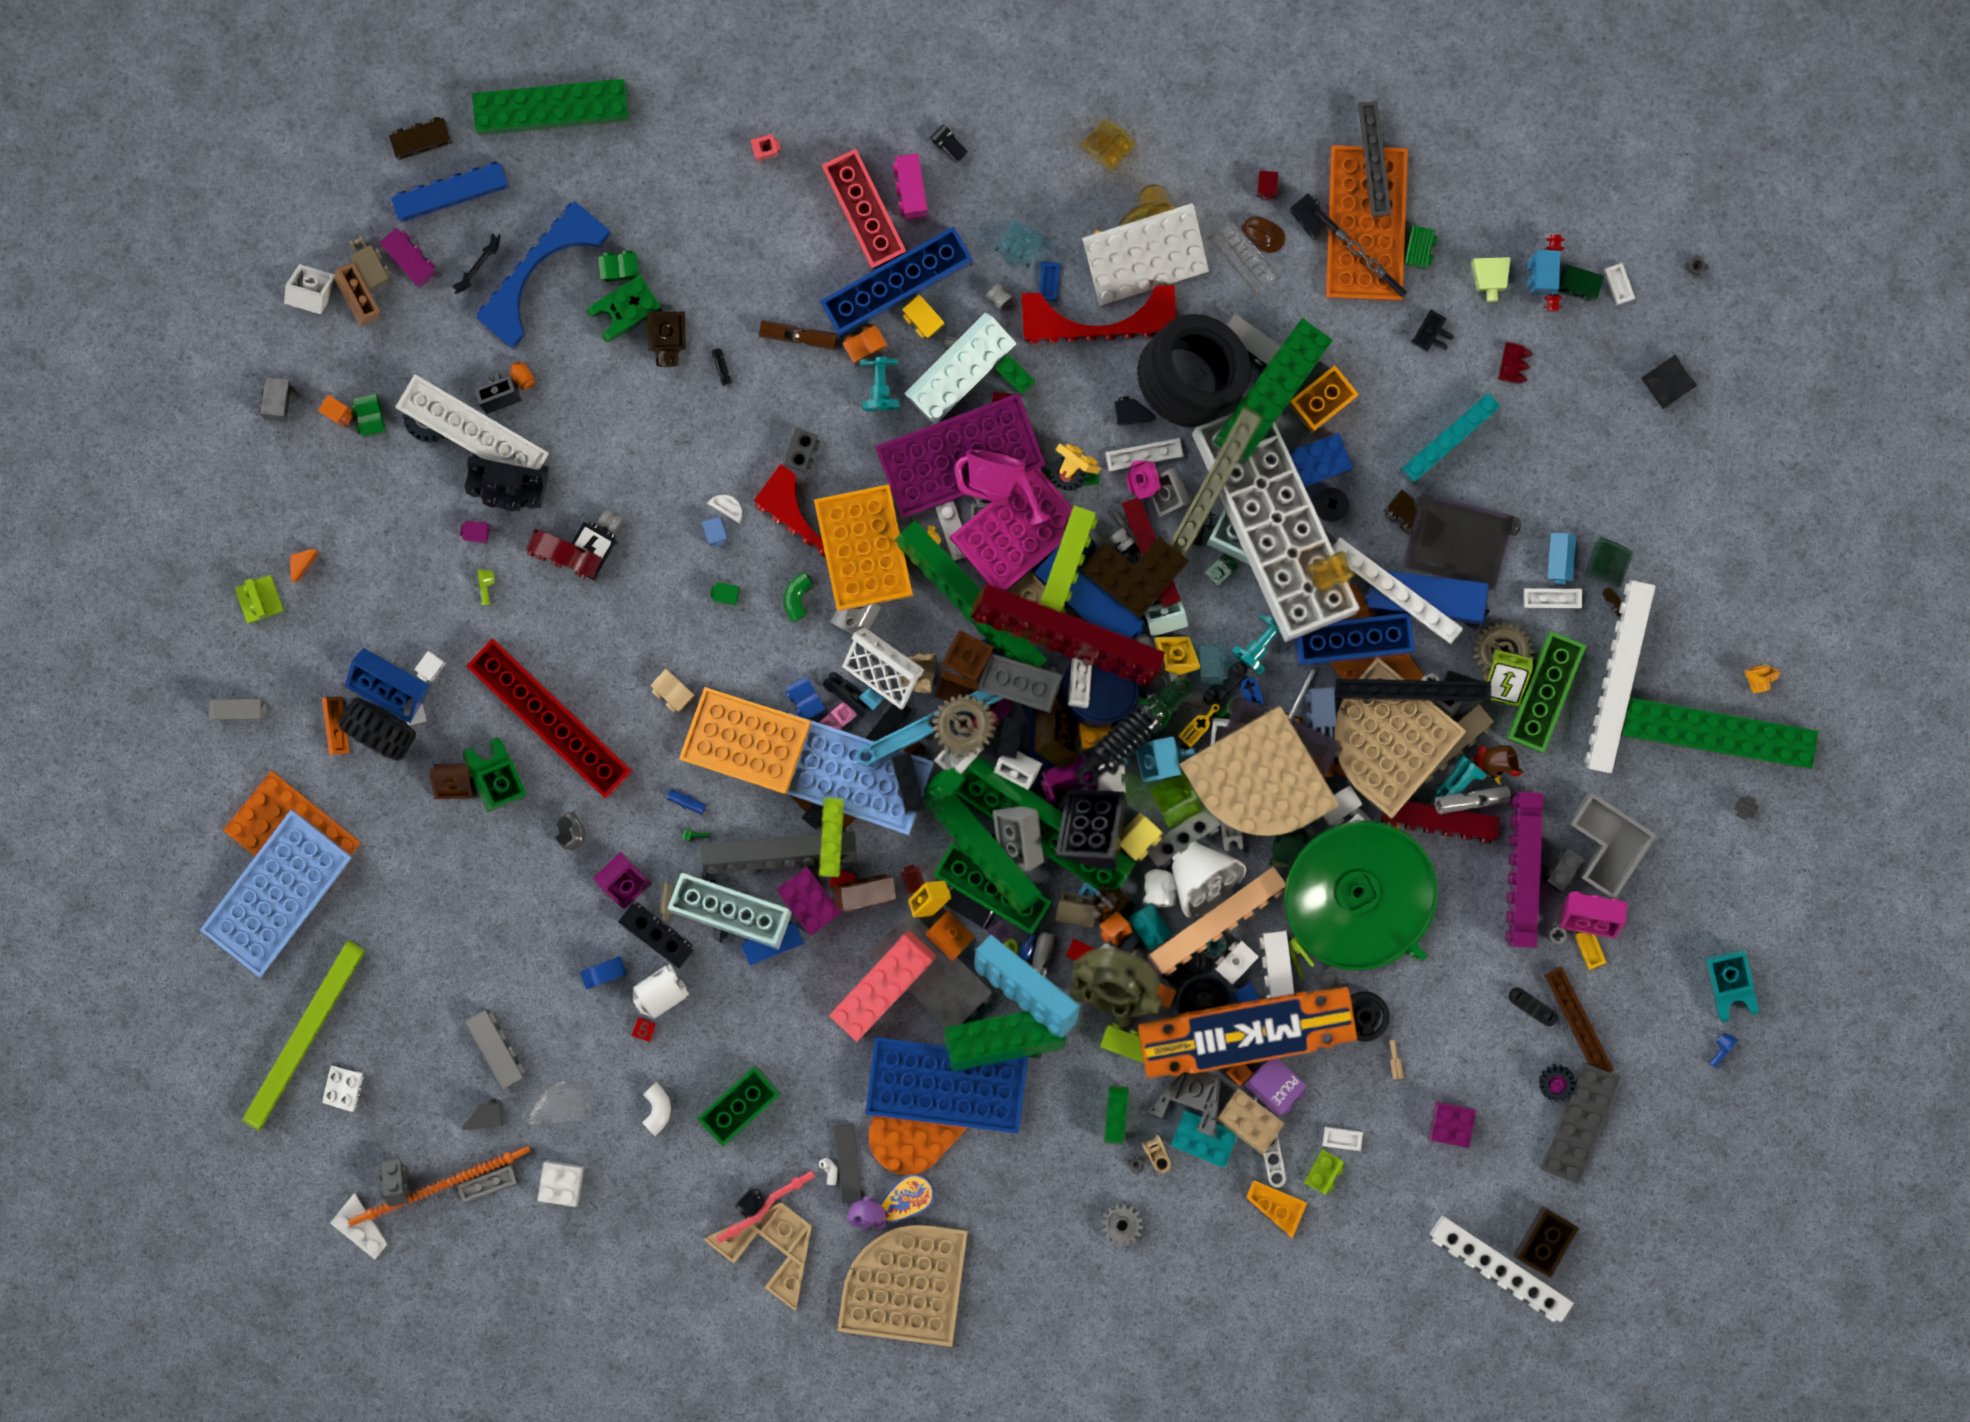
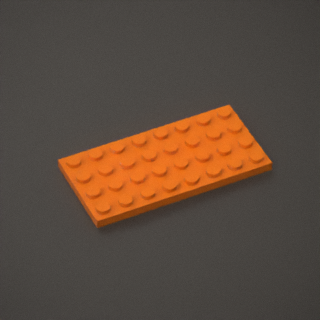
M1332 145L1328 217L1348 233L1346 237L1350 241L1355 240L1363 247L1364 254L1369 259L1378 261L1387 270V273L1403 287L1408 148L1383 147L1391 215L1371 217L1363 146ZM1328 228L1325 298L1403 300V297L1368 268L1367 261L1362 256H1356L1349 250L1348 242L1345 240L1340 241L1335 236V233ZM1353 243V246L1351 247L1357 253L1359 250L1361 251V249ZM1374 262L1372 265L1370 264L1371 267L1376 269L1377 265Z

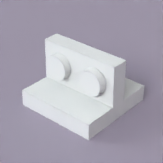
M958 733L955 735L959 738H966L965 736H961ZM977 747L976 755L970 750L969 757L963 751L961 757H959L958 750L951 755V748L947 749V751L943 749L933 761L943 770L954 767L961 774L982 750Z

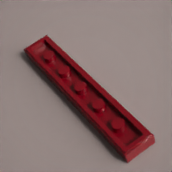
M1136 497L1121 503L1143 556L1157 539L1142 502ZM1174 581L1159 596L1163 608L1181 602Z

